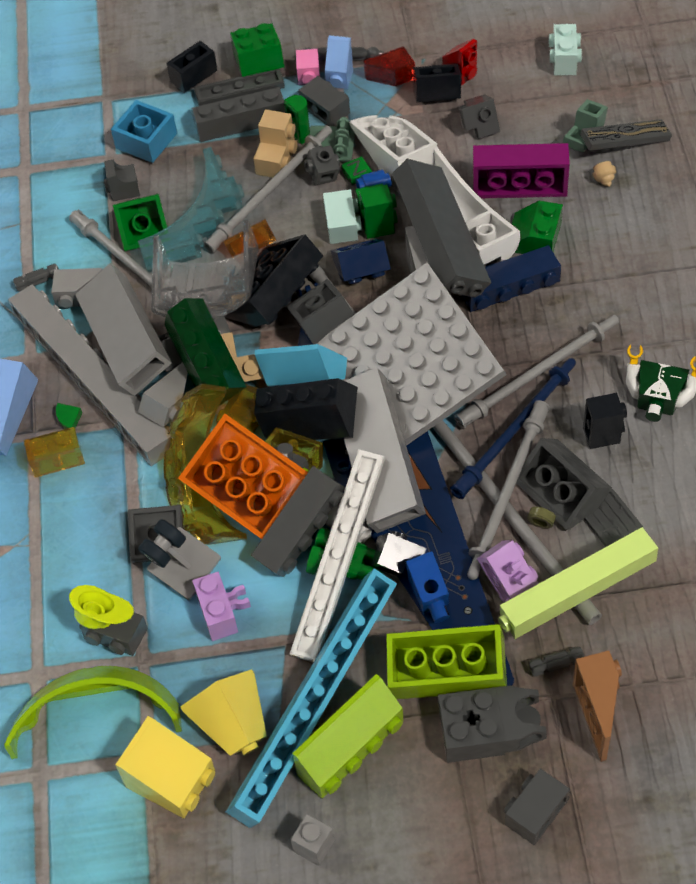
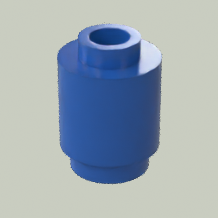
M383 169L363 174L361 178L356 179L357 189L382 183L383 185L387 184L388 188L392 186L389 173H385Z

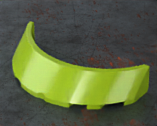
M119 666L83 668L57 678L37 692L17 716L4 747L11 759L18 758L17 744L19 736L23 732L35 727L42 706L51 701L132 688L149 696L155 707L165 709L172 718L176 732H182L180 706L175 697L161 683L137 670Z

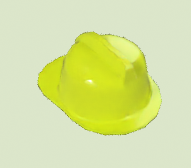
M77 586L69 594V602L74 608V616L77 622L89 629L106 628L110 624L123 623L131 619L134 614V609L130 602L96 586Z

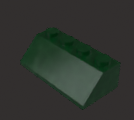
M184 298L169 309L164 325L207 413L211 412L245 389L246 385L203 298Z

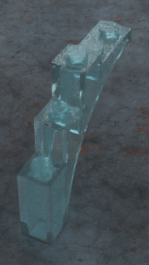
M212 147L203 149L206 176L202 190L194 204L171 226L155 235L138 241L142 259L149 273L201 258L200 247L204 246L202 238L211 236L216 231V226L224 222L223 213L243 208L241 198H244V192L241 184L237 185L233 176L227 177L226 171H221V159L219 155H214Z

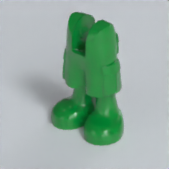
M322 527L316 536L315 545L312 546L306 566V572L309 574H316L331 532L329 528ZM357 542L346 578L363 580L374 569L370 565L375 550L368 548L364 543Z

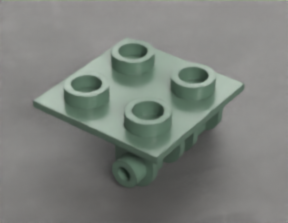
M341 117L337 121V126H329L332 129V133L321 145L323 147L331 145L334 154L338 155L339 161L349 162L352 160L355 133L350 126L348 118ZM311 126L310 135L315 137L325 126Z

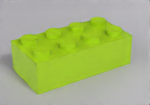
M501 625L387 634V685L396 699H409L507 686L505 641Z

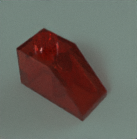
M403 46L365 60V78L373 82L399 86L413 80L415 62Z

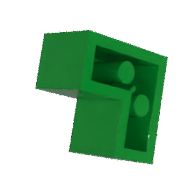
M382 183L355 189L359 215L366 238L371 239L395 234L394 224L398 223V219L393 208L397 207L395 194H390L388 185H383Z

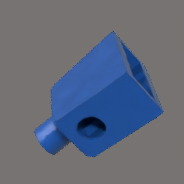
M431 551L407 560V578L422 613L430 612L435 623L448 619L450 615L446 605L449 604V593L433 552Z

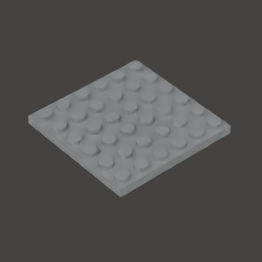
M428 263L422 265L329 332L317 343L347 357L345 379H350L361 374L366 369L376 367L385 375L406 446L507 375Z

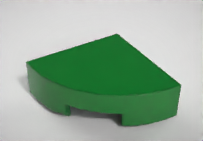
M57 403L56 416L59 423L66 431L73 433L82 415L81 408Z

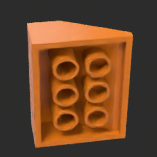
M224 414L178 479L260 539H263L308 472L230 416Z

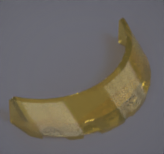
M200 384L185 393L181 399L183 405L177 419L171 422L168 430V435L171 436L169 450L164 452V479L166 480L167 498L170 506H182L183 529L190 532L191 535L202 543L212 545L247 539L246 533L237 530L229 524L218 507L178 479L209 436L217 409L226 394V387Z

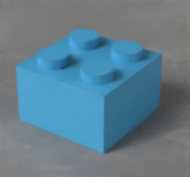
M135 100L111 128V133L116 149L153 163L177 135L174 114Z

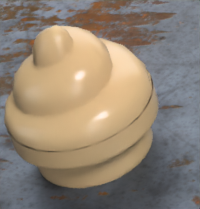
M611 161L595 165L593 167V178L604 186H611V181L616 173L615 166L611 164Z

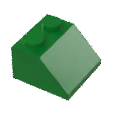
M539 200L515 212L512 225L520 231V242L515 253L524 254L548 245L554 252L562 223L563 204Z

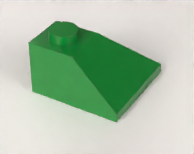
M158 193L113 205L124 251L170 240Z

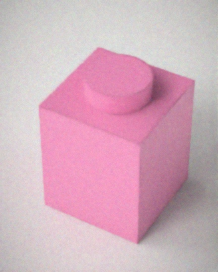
M318 49L296 50L298 85H306L315 77H320Z

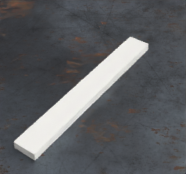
M358 449L290 651V655L314 663L324 645L385 461V457L382 455Z

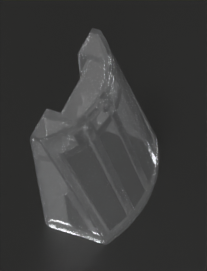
M249 220L243 221L244 252L215 262L180 263L170 261L159 235L153 236L152 312L166 317L167 311L184 298H203L213 319L227 315L242 306L251 296L259 250Z

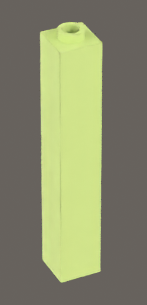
M641 527L501 604L498 620L502 629L506 633L510 631L514 639L519 638L656 562L658 547L644 528Z

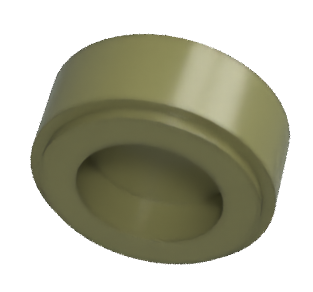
M531 507L527 519L536 527L549 529L553 527L556 516L548 509Z

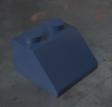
M375 238L330 250L340 279L348 281V284L362 281L361 277L371 275V278L383 276L386 270L391 269L385 242Z

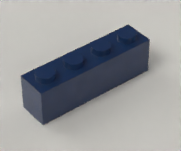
M548 245L486 266L485 269L492 283L476 298L465 295L461 296L470 312L485 309L490 305L505 302L516 296L529 294L534 290L560 282L561 265Z

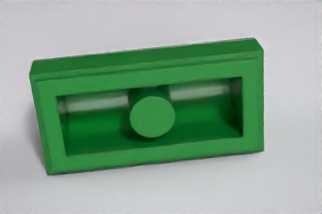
M293 95L284 99L285 113L292 114V122L296 126L294 139L302 145L305 143V137L310 135L307 100L303 96Z

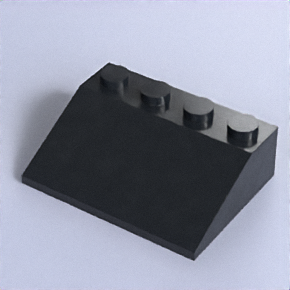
M306 234L265 246L212 312L253 326L270 325L277 319L279 310L291 302L292 294L305 284L306 281L304 279L319 267L318 262L323 257V254Z

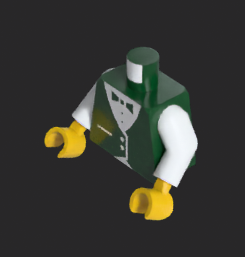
M631 345L628 347L627 356L630 358V363H627L626 385L631 396L637 399V407L647 410L645 417L649 421H660L662 414L673 415L676 408L683 407L694 398L696 393V368L694 367L696 356L690 361L693 370L689 374V369L641 360L640 364H638V359L643 353L642 346L640 345V353L637 356L630 353Z

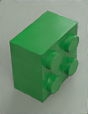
M263 23L257 27L240 28L230 32L234 56L242 77L285 68L281 43L273 23Z

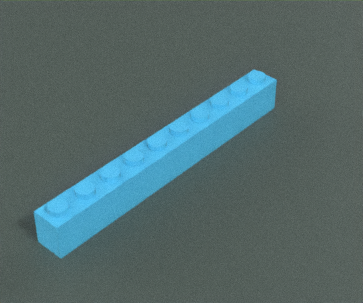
M375 568L363 578L226 810V813L249 828L260 823L294 764L292 753L309 738L396 587V582Z

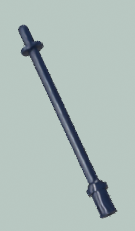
M569 358L561 367L554 366L549 370L551 379L474 466L465 467L462 471L463 475L450 487L451 493L456 498L464 499L472 487L478 485L483 480L482 472L520 430L525 419L529 418L534 402L537 400L545 401L558 385L565 386L570 382L568 373L576 365L575 359Z

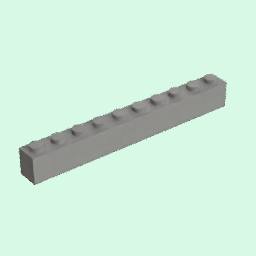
M32 284L8 299L15 317L150 466H153L176 450L173 440L175 435L171 428L167 425L163 428L138 412L142 397L139 394L134 396L118 385L109 364L103 361L101 353L96 348L92 349L90 347L89 341L84 334L81 333L79 335L76 332V328L70 319L65 320L63 318V314L57 305L54 304L52 306L49 303V298L43 290L38 291Z

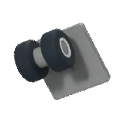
M160 519L154 526V531L158 534L153 542L145 539L138 549L152 561L147 567L151 574L187 600H191L196 593L192 580L209 575L221 560V556L181 527L176 528L169 522Z

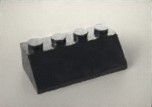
M336 378L258 388L256 390L254 415L266 442L270 446H278L282 443L299 444L353 438L358 387Z

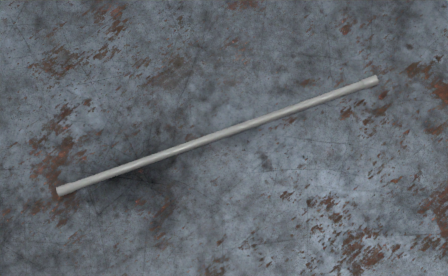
M320 265L313 273L309 274L312 280L318 284L326 279L329 280ZM347 302V304H348L349 307L351 308L352 312H353L354 314H356V312L354 311V309H353V308L350 306V304ZM443 420L432 427L464 467L474 466L477 463ZM483 471V480L478 485L493 504L496 505L501 491ZM508 502L503 514L505 519L551 576L563 571L564 569L510 502ZM590 599L575 606L589 625L596 623L602 617V614Z

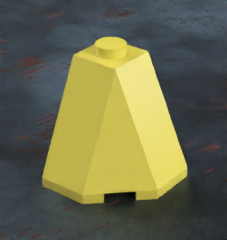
M252 669L216 681L180 706L182 711L230 756L242 752L243 755L253 752L259 748L257 742L267 737L255 674Z

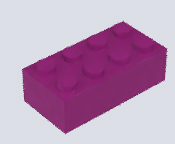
M568 143L473 145V191L481 199L567 197L570 167Z

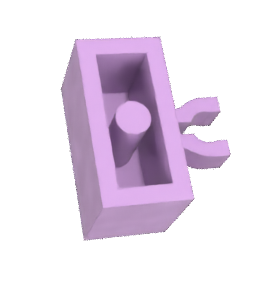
M513 540L501 541L477 558L503 603L539 584L536 571L526 563L523 558L524 552L522 548Z
M219 571L192 580L211 640L215 641L238 633L232 610L251 607L248 598L243 600L237 599L239 596L246 594L244 585L237 586L231 592L226 593Z

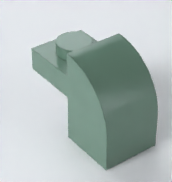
M587 99L577 109L575 124L564 136L563 143H568V146L573 150L584 152L587 146L580 136L581 130L583 128L604 126L608 107Z

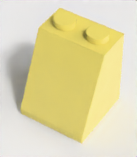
M147 716L115 764L126 788L182 818H185L189 811L192 812L196 808L200 799L199 794L204 786L208 787L215 776V768L209 756L149 716Z

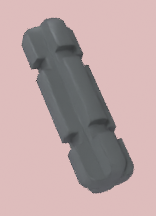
M54 263L48 265L47 269L40 268L25 274L26 277H22V275L13 279L17 291H22L27 288L26 286L32 284L36 286L47 282L48 278L51 277L53 279L54 270H59V268Z
M573 647L569 649V652L563 650L544 656L542 660L540 657L529 661V668L533 676H539L544 674L546 670L549 673L569 667L570 663L575 665L576 659L584 657V653L581 647Z

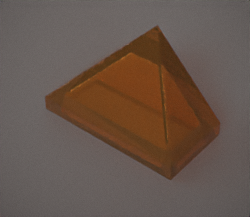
M266 219L223 242L235 263L276 241V238Z

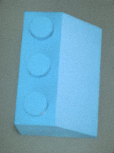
M319 344L255 350L256 360L269 387L336 378L343 380L346 377L347 357Z

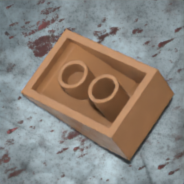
M609 650L576 659L573 677V687L601 761L607 760L617 689H619V677L622 676L620 664L617 659L613 660Z

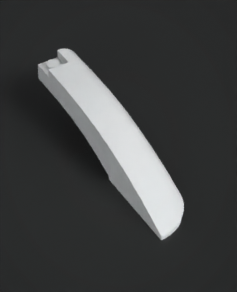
M372 115L349 121L354 133L379 169L389 173L392 186L399 194L400 192L392 173L407 158L442 167L483 264H487L495 259L498 262L507 260L515 253L520 242V231L495 212L468 186L438 149L437 143L409 121L395 116H389L387 119Z

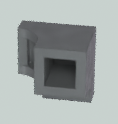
M483 94L464 100V105L459 107L464 130L474 129L478 138L500 132L493 98Z
M114 159L104 161L107 179H104L106 193L111 192L113 201L139 197L140 192L134 164L123 166L117 164Z

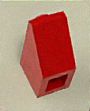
M475 39L455 46L442 56V65L458 64L461 72V85L473 79L477 74V40Z

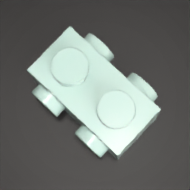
M554 24L553 34H549V47H553V49H550V63L554 64V75H576L577 62L582 61V49H577V47L581 46V33L576 32V24Z

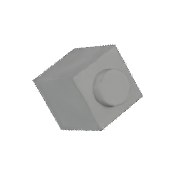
M307 814L291 838L293 851L318 866L321 865L335 841L331 827Z

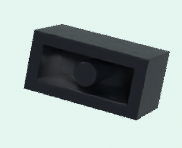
M198 41L166 63L170 82L183 93L218 71L214 50L202 41Z
M458 64L413 67V92L416 102L430 103L438 100L453 101L454 99H461V72Z
M617 393L586 399L583 430L590 449L620 444L621 434L625 432L623 420L627 417V409L624 402L620 403Z

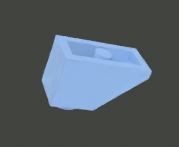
M329 35L325 63L326 81L330 82L335 88L348 89L353 73L351 38Z

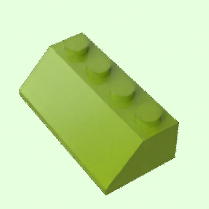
M375 674L292 753L297 776L321 799L328 793L333 794L340 787L341 780L348 773H355L362 765V760L369 753L374 754L382 746L383 739L390 733L395 734L403 724V708L379 675Z

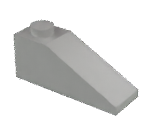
M183 362L146 390L141 399L138 412L163 428L171 421H176L182 412L180 406L188 375Z

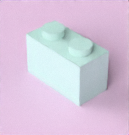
M351 189L323 193L330 244L357 241L358 230H362L360 216H355V213L359 212L357 198L352 199Z

